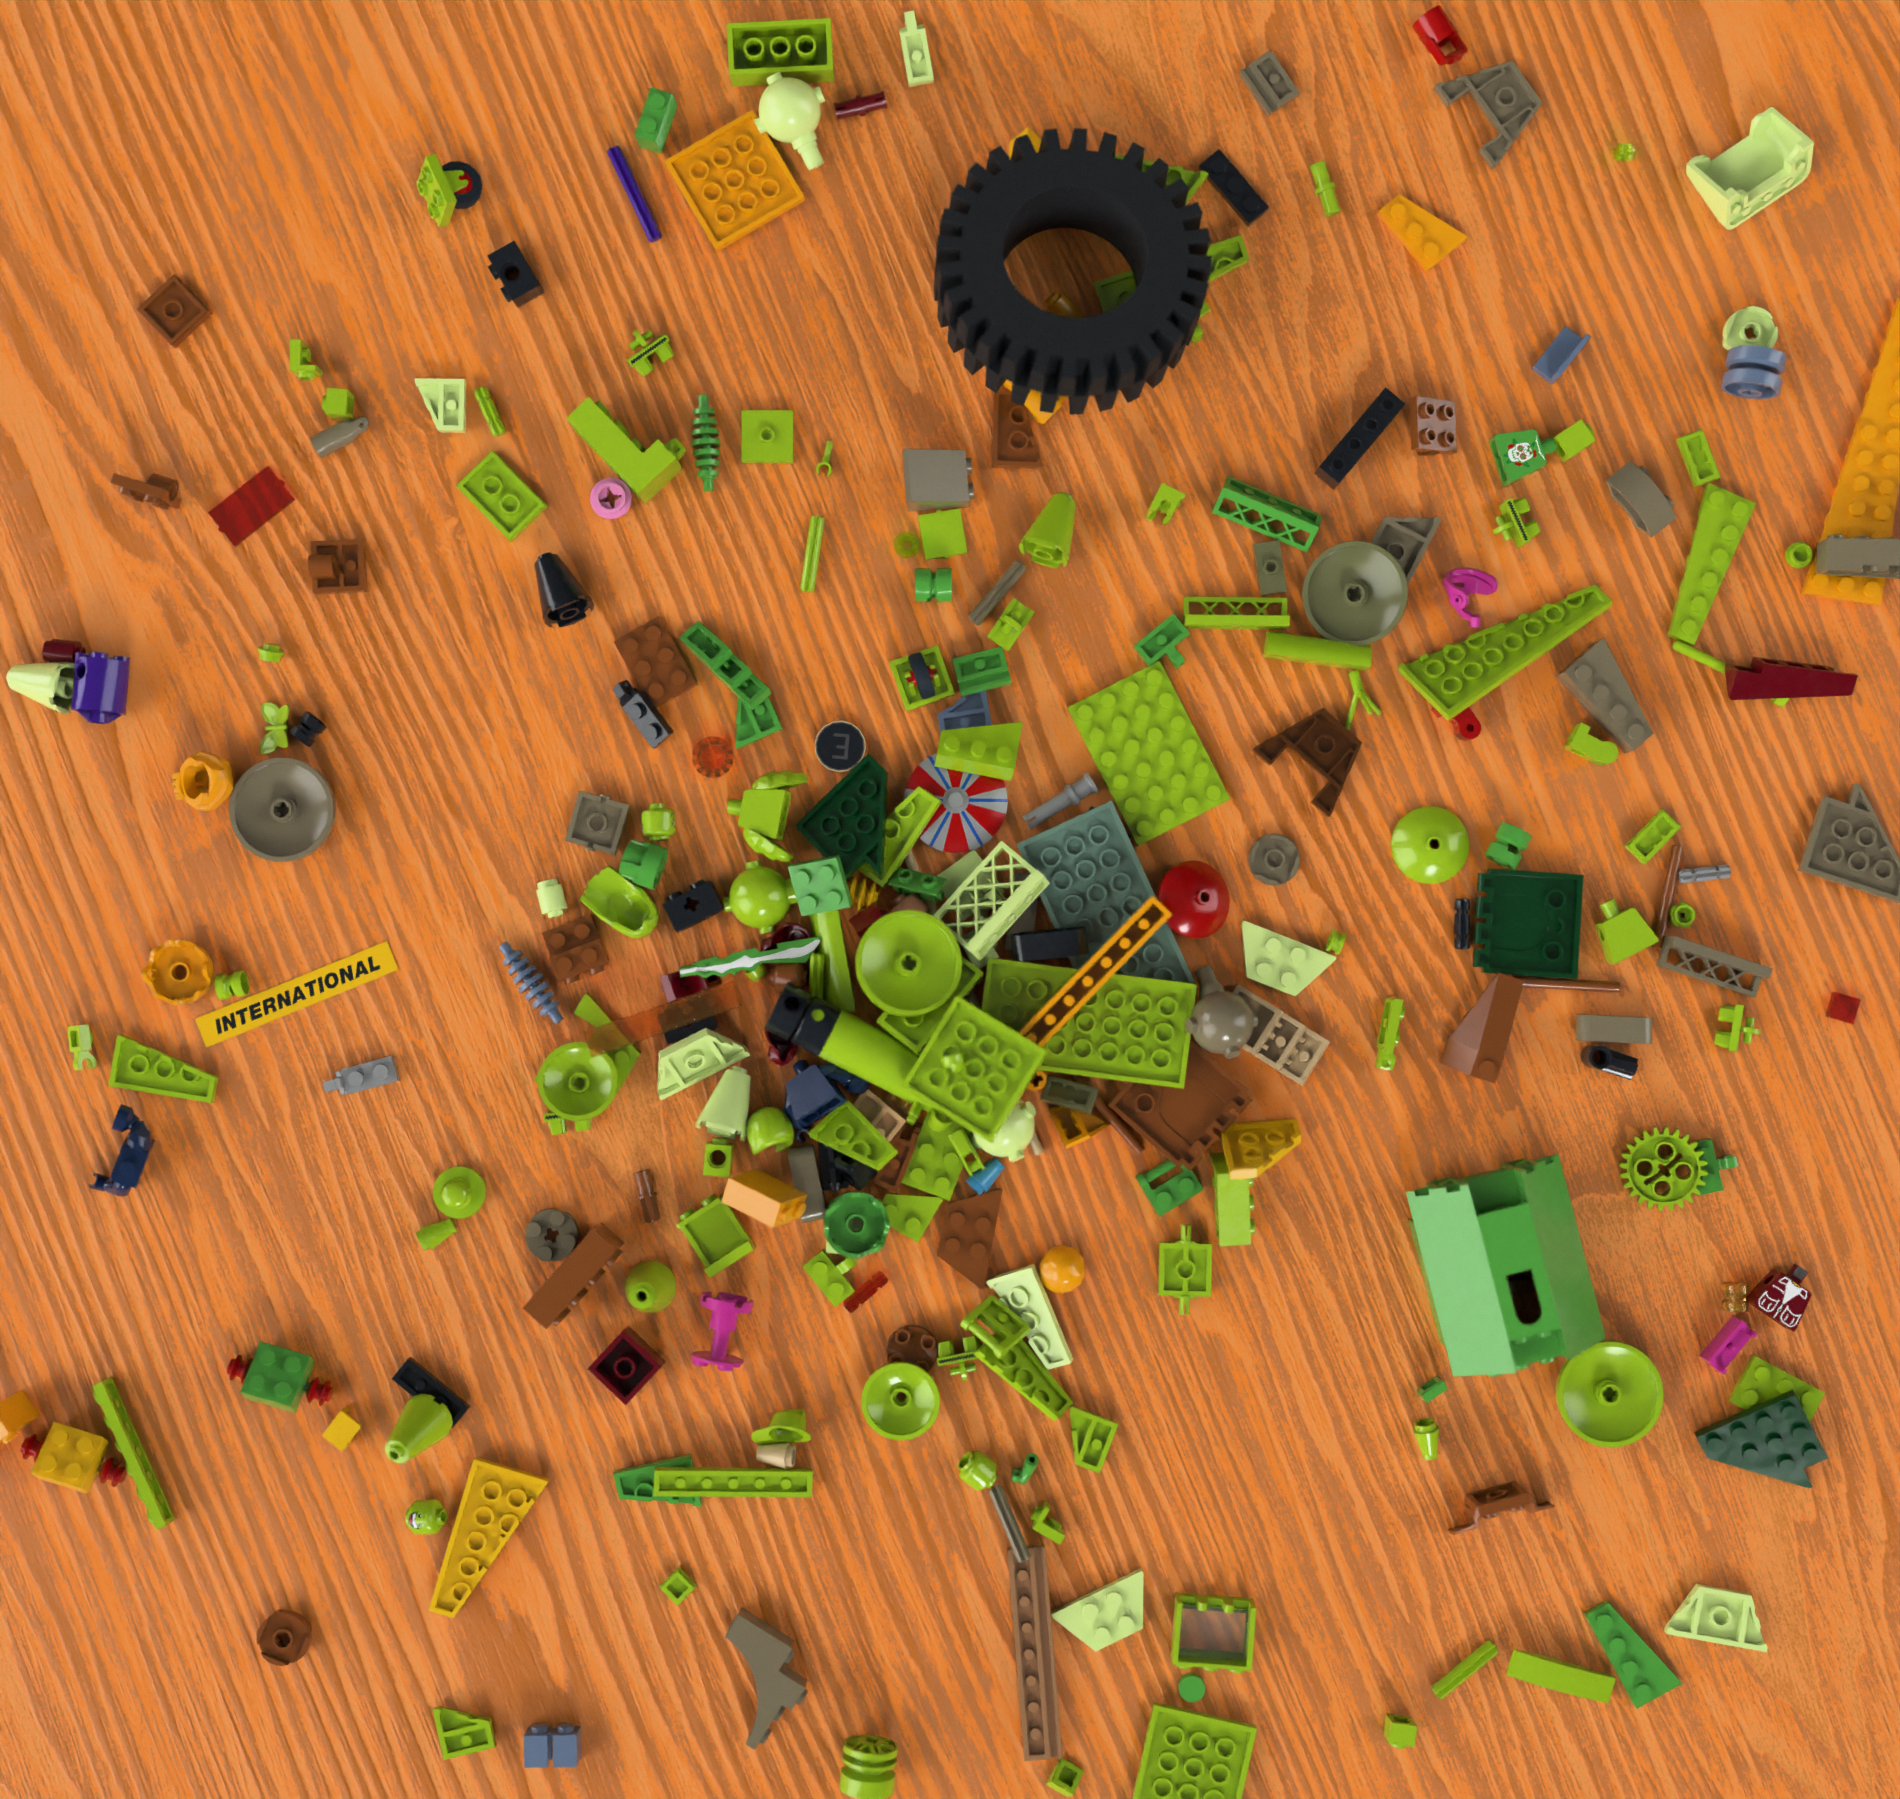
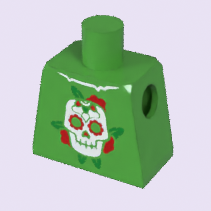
M1535 429L1497 434L1488 441L1503 488L1543 468L1547 464L1545 455L1556 452L1554 439L1550 437L1540 440Z

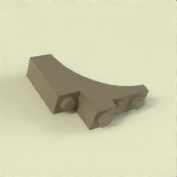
M741 1607L729 1626L725 1638L730 1640L743 1654L755 1679L758 1696L757 1716L746 1741V1745L755 1750L759 1742L761 1744L765 1743L771 1732V1729H769L770 1724L773 1720L777 1722L780 1719L785 1707L792 1710L796 1703L800 1705L808 1692L805 1689L807 1679L786 1667L795 1653L792 1650L794 1640Z

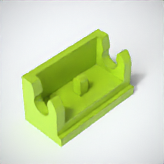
M1162 483L1148 509L1145 519L1152 521L1156 516V512L1160 510L1161 513H1166L1162 524H1167L1175 509H1179L1186 494Z

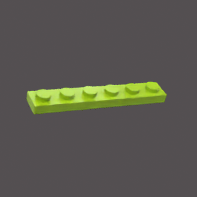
M112 1377L92 1386L94 1389L93 1395L95 1401L101 1405L105 1413L104 1420L107 1427L113 1431L117 1450L125 1458L126 1470L133 1477L137 1485V1495L145 1503L148 1520L158 1530L170 1524L175 1518Z
M654 1467L653 1496L812 1497L813 1470L812 1468Z

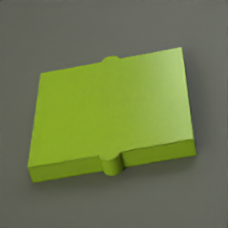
M960 508L946 511L938 509L935 513L918 515L925 560L945 558L947 560L950 556L968 553Z

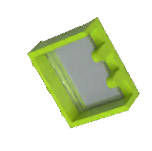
M1175 1593L1170 1653L1172 1665H1176L1180 1669L1202 1667L1207 1671L1229 1669L1233 1673L1252 1671L1256 1606L1253 1598Z

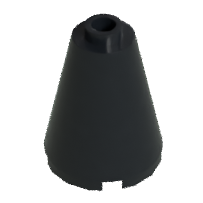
M548 552L540 555L535 562V572L545 624L548 627H552L551 623H558L559 627H566L586 617L585 612L589 608L591 611L594 608L590 596L557 554Z

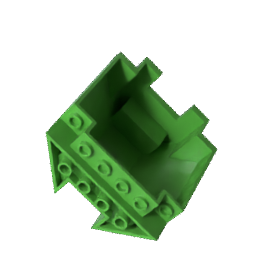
M1559 1154L1535 1160L1523 1158L1501 1164L1502 1168L1460 1179L1448 1177L1426 1183L1427 1187L1406 1192L1412 1219L1408 1221L1439 1341L1446 1347L1453 1377L1473 1375L1495 1377L1502 1374L1517 1373L1516 1370L1526 1369L1530 1363L1538 1361L1540 1364L1555 1361L1554 1357L1561 1355L1570 1360L1606 1338ZM1531 1269L1541 1306V1316L1533 1324H1523L1516 1317L1506 1275Z

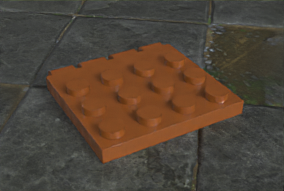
M1190 1039L1184 1089L1128 1082L1108 1106L1178 1168L1184 1165L1191 1171L1202 1159L1195 1151L1197 1147L1207 1153L1219 1139L1212 1130L1216 1127L1224 1134L1237 1119L1230 1110L1234 1108L1241 1114L1253 1100L1245 1094L1248 1089Z

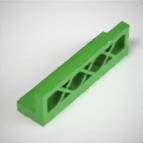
M1228 475L1212 511L1216 515L1305 552H1308L1323 516ZM1227 498L1235 502L1237 509L1229 511L1220 506L1223 499ZM1252 509L1258 511L1261 519L1252 521L1247 518L1245 512ZM1277 519L1283 522L1285 529L1276 531L1271 528L1269 522ZM1303 530L1310 534L1305 543L1295 539L1293 532Z

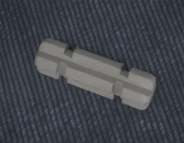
M1725 864L1716 865V867L1707 866L1678 870L1677 876L1679 883L1682 884L1691 883L1692 880L1693 882L1730 878L1731 871L1730 866Z

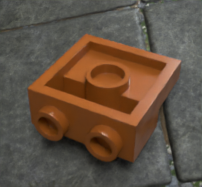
M592 915L542 932L550 954L549 959L558 982L564 981L565 984L573 983L580 980V974L589 971L591 976L605 971L604 966L610 964Z

